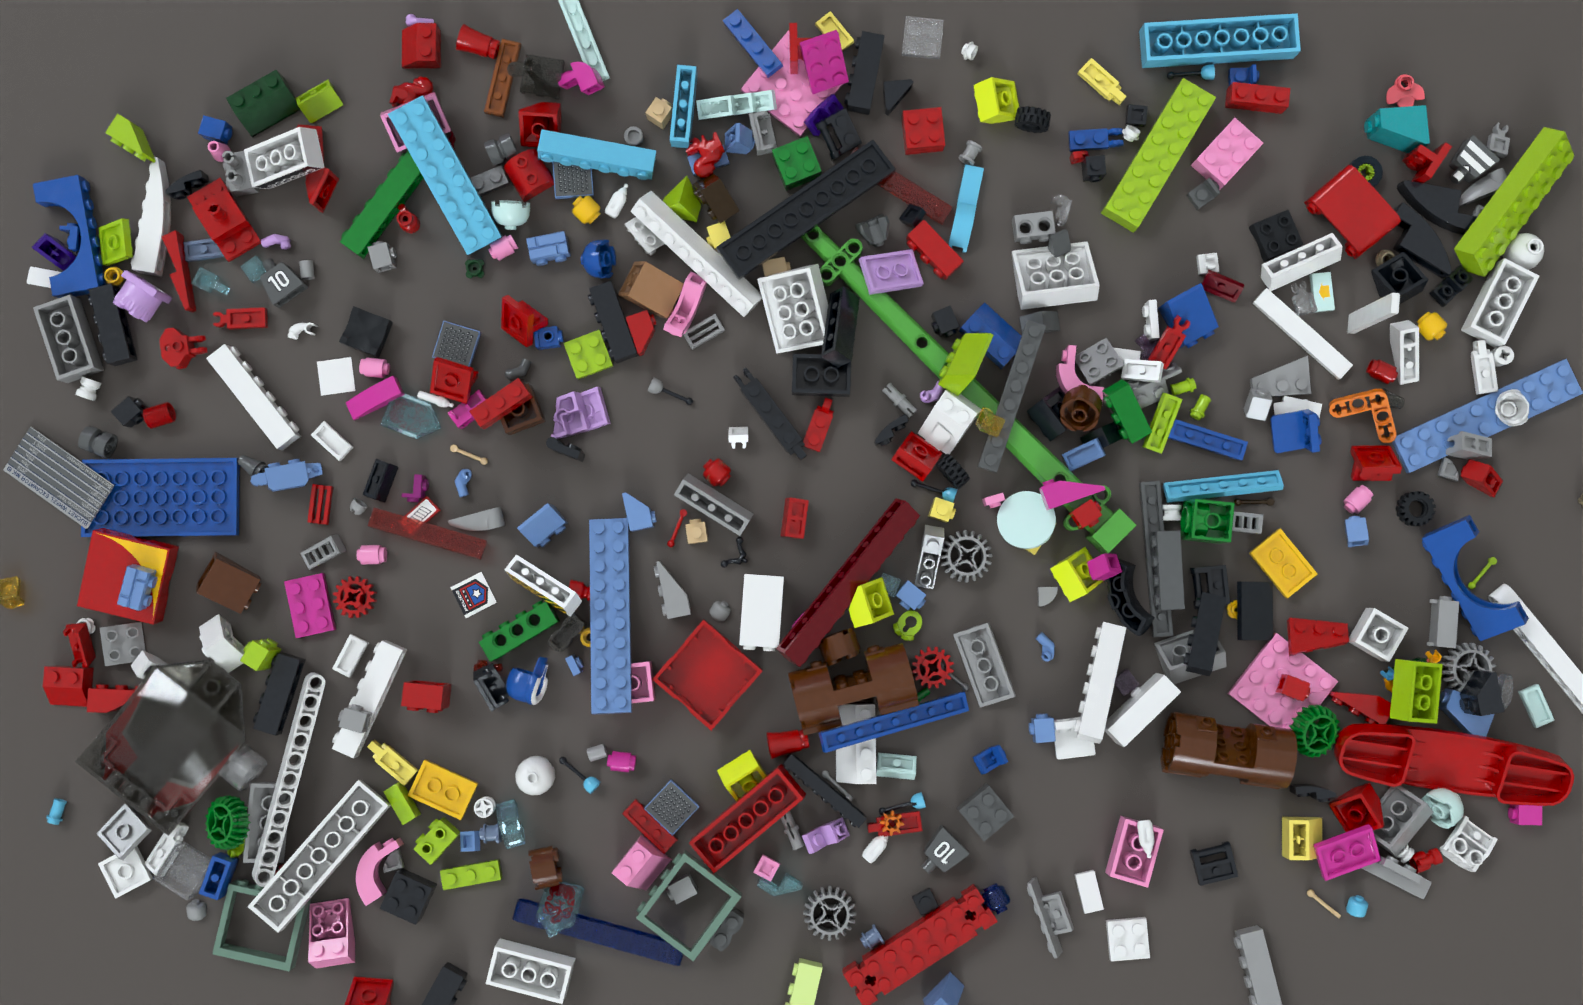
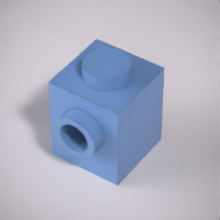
M1351 516L1346 519L1344 527L1347 546L1368 545L1369 536L1366 518Z
M909 580L895 594L901 600L899 604L906 610L910 608L912 610L920 609L926 602L924 599L926 594Z
M1048 713L1036 714V718H1031V723L1028 724L1029 734L1033 735V742L1056 741L1053 717L1048 716Z

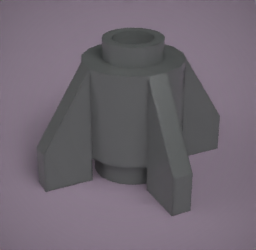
M883 214L855 224L857 231L865 238L869 245L879 247L884 245L885 240L888 239L889 220Z

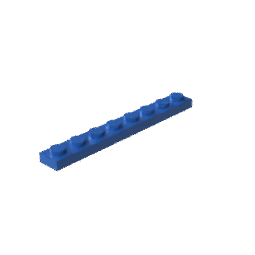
M958 692L920 703L919 706L878 715L819 732L822 750L824 753L967 712L969 707L965 692Z

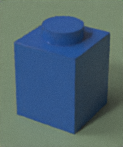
M203 115L198 134L204 139L227 145L228 140L232 137V126L226 121Z

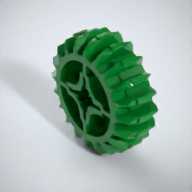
M1317 704L1315 706L1309 705L1308 708L1302 707V712H1296L1297 717L1292 718L1294 722L1292 725H1289L1296 735L1297 751L1302 755L1312 758L1314 756L1320 757L1321 754L1326 755L1327 749L1332 750L1331 745L1337 744L1335 738L1339 737L1337 731L1341 729L1338 726L1340 721L1337 720V715L1327 707Z
M229 795L216 798L215 801L211 802V807L207 809L209 813L205 815L207 818L205 822L207 828L205 831L208 832L207 838L211 839L210 843L214 844L215 848L224 850L235 849L244 843L245 838H248L247 832L250 831L248 825L251 823L248 819L250 814L247 813L248 807L244 806L245 802L241 801L240 797Z

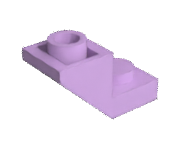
M843 817L812 829L802 835L808 853L812 854L827 845L838 843L850 835Z

